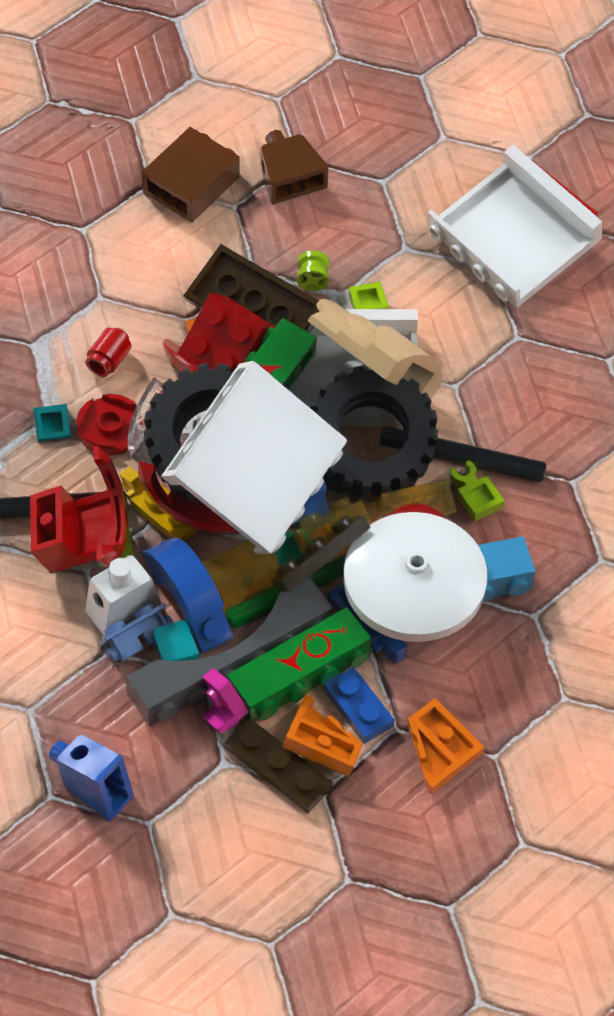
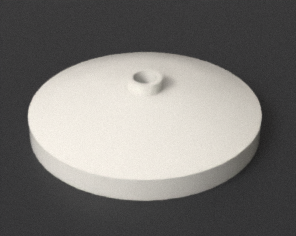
M419 512L390 515L370 525L371 528L351 544L344 565V588L347 599L362 621L385 636L410 642L441 639L463 628L472 620L481 607L487 585V567L484 556L477 543L465 530L445 518Z

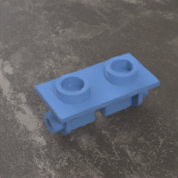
M153 603L137 611L134 614L137 619L128 625H125L123 620L112 625L104 631L107 637L99 643V646L101 647L108 643L111 647L107 650L110 659L113 662L118 660L123 662L144 649L137 638L138 636L142 635L148 646L153 644V629L173 623L169 615L163 617L161 613L167 604L164 603L155 608Z

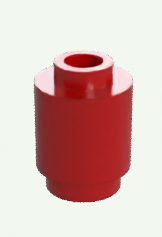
M105 328L87 352L85 363L88 369L100 377H107L108 374L114 373L132 348L128 334L120 328Z

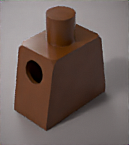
M273 130L266 135L265 141L267 144L260 148V166L272 205L328 187V166L303 135L298 134L285 138L280 130Z

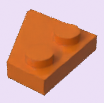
M305 694L282 747L349 777L363 744L354 735L345 731L332 715L325 719L313 708L315 700Z
M436 698L408 718L407 726L427 790L431 795L484 754L485 747Z

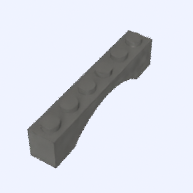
M308 577L290 592H280L272 611L264 623L250 637L235 647L217 655L197 660L169 661L156 659L126 676L127 695L149 726L158 721H167L178 710L189 704H198L207 697L206 692L209 690V687L202 676L212 668L226 678L227 674L332 616L333 608L310 577Z

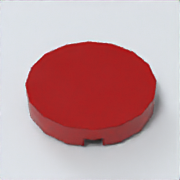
M105 394L102 395V398L96 400L92 398L82 406L76 419V428L79 440L87 449L93 451V447L98 446L106 454L112 456L123 454L137 445L143 435L144 419L138 405L133 400L123 395Z

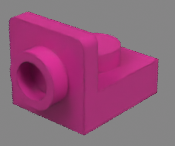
M212 668L202 678L209 687L206 695L214 706L206 711L202 717L207 724L221 734L227 729L234 727L249 711L231 682Z

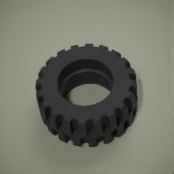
M208 363L197 365L198 371L189 373L188 368L178 372L180 377L178 380L173 382L169 378L161 385L164 391L162 395L155 393L150 401L152 411H146L144 418L147 428L143 431L144 441L152 464L163 482L167 481L161 477L182 447L180 437L184 427L194 416L207 411L232 375L229 365L218 364L217 369H209ZM168 483L170 490L177 495L185 493L187 500L195 503L199 502V499L183 486Z
M364 365L353 367V372L350 374H346L345 371L336 374L332 383L326 382L320 388L319 395L314 397L310 409L336 431L339 432L342 419L352 410L365 406H374L393 414L402 425L404 433L402 446L396 455L380 462L362 461L353 457L342 448L343 455L333 467H329L323 476L324 482L328 481L331 484V490L339 495L342 491L350 494L349 499L358 502L360 497L369 498V503L379 502L381 497L387 496L391 500L399 497V493L403 490L408 492L416 485L417 480L424 476L432 461L438 440V430L436 429L438 419L436 410H431L430 405L432 401L427 392L421 394L419 391L420 384L413 378L409 381L402 378L395 385L382 378L373 370H365Z

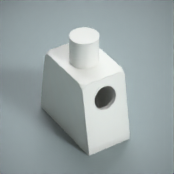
M127 556L126 558L113 560L109 568L92 577L89 582L85 613L102 635L107 637L104 632L106 629L122 620L125 625L137 619L134 615L137 611L151 603L157 607L161 604V601L149 574L134 556Z

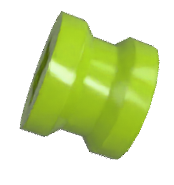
M306 251L300 254L297 266L299 269L297 273V284L299 287L308 291H319L326 288L329 284V274L327 272L330 265L329 257L320 251Z

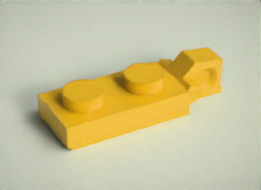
M129 466L119 474L122 487L128 491L126 494L131 507L169 539L175 537L185 542L198 531L175 521L161 511L148 497L142 487L138 472ZM160 483L163 490L168 495L170 491Z

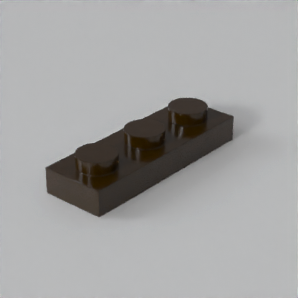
M348 515L341 517L331 525L333 531L326 537L322 538V536H319L310 541L304 547L306 552L297 560L293 557L282 563L277 568L279 574L271 579L278 592H290L370 529L371 527L363 516L349 517Z
M248 718L225 741V749L305 812L309 813L330 792L333 782L299 755L283 748L282 742L251 718Z

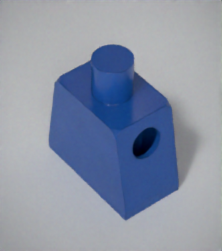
M84 735L77 736L70 745L59 740L50 749L49 759L57 763L63 784L67 790L109 822L134 797L124 759L118 753Z

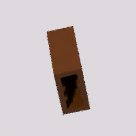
M190 126L142 171L143 193L193 223L240 177V156L232 149L225 148L212 140L207 134L200 133Z

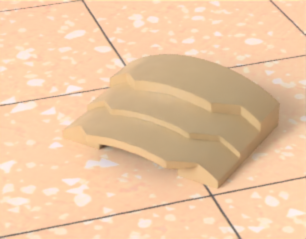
M327 299L319 300L316 305L320 312L311 315L308 319L309 323L385 380L397 385L402 378L406 381L413 378L420 384L419 391L421 394L427 392L430 399H432L442 383L440 365L433 357L394 328L388 326L377 327L363 316L349 313L334 301Z

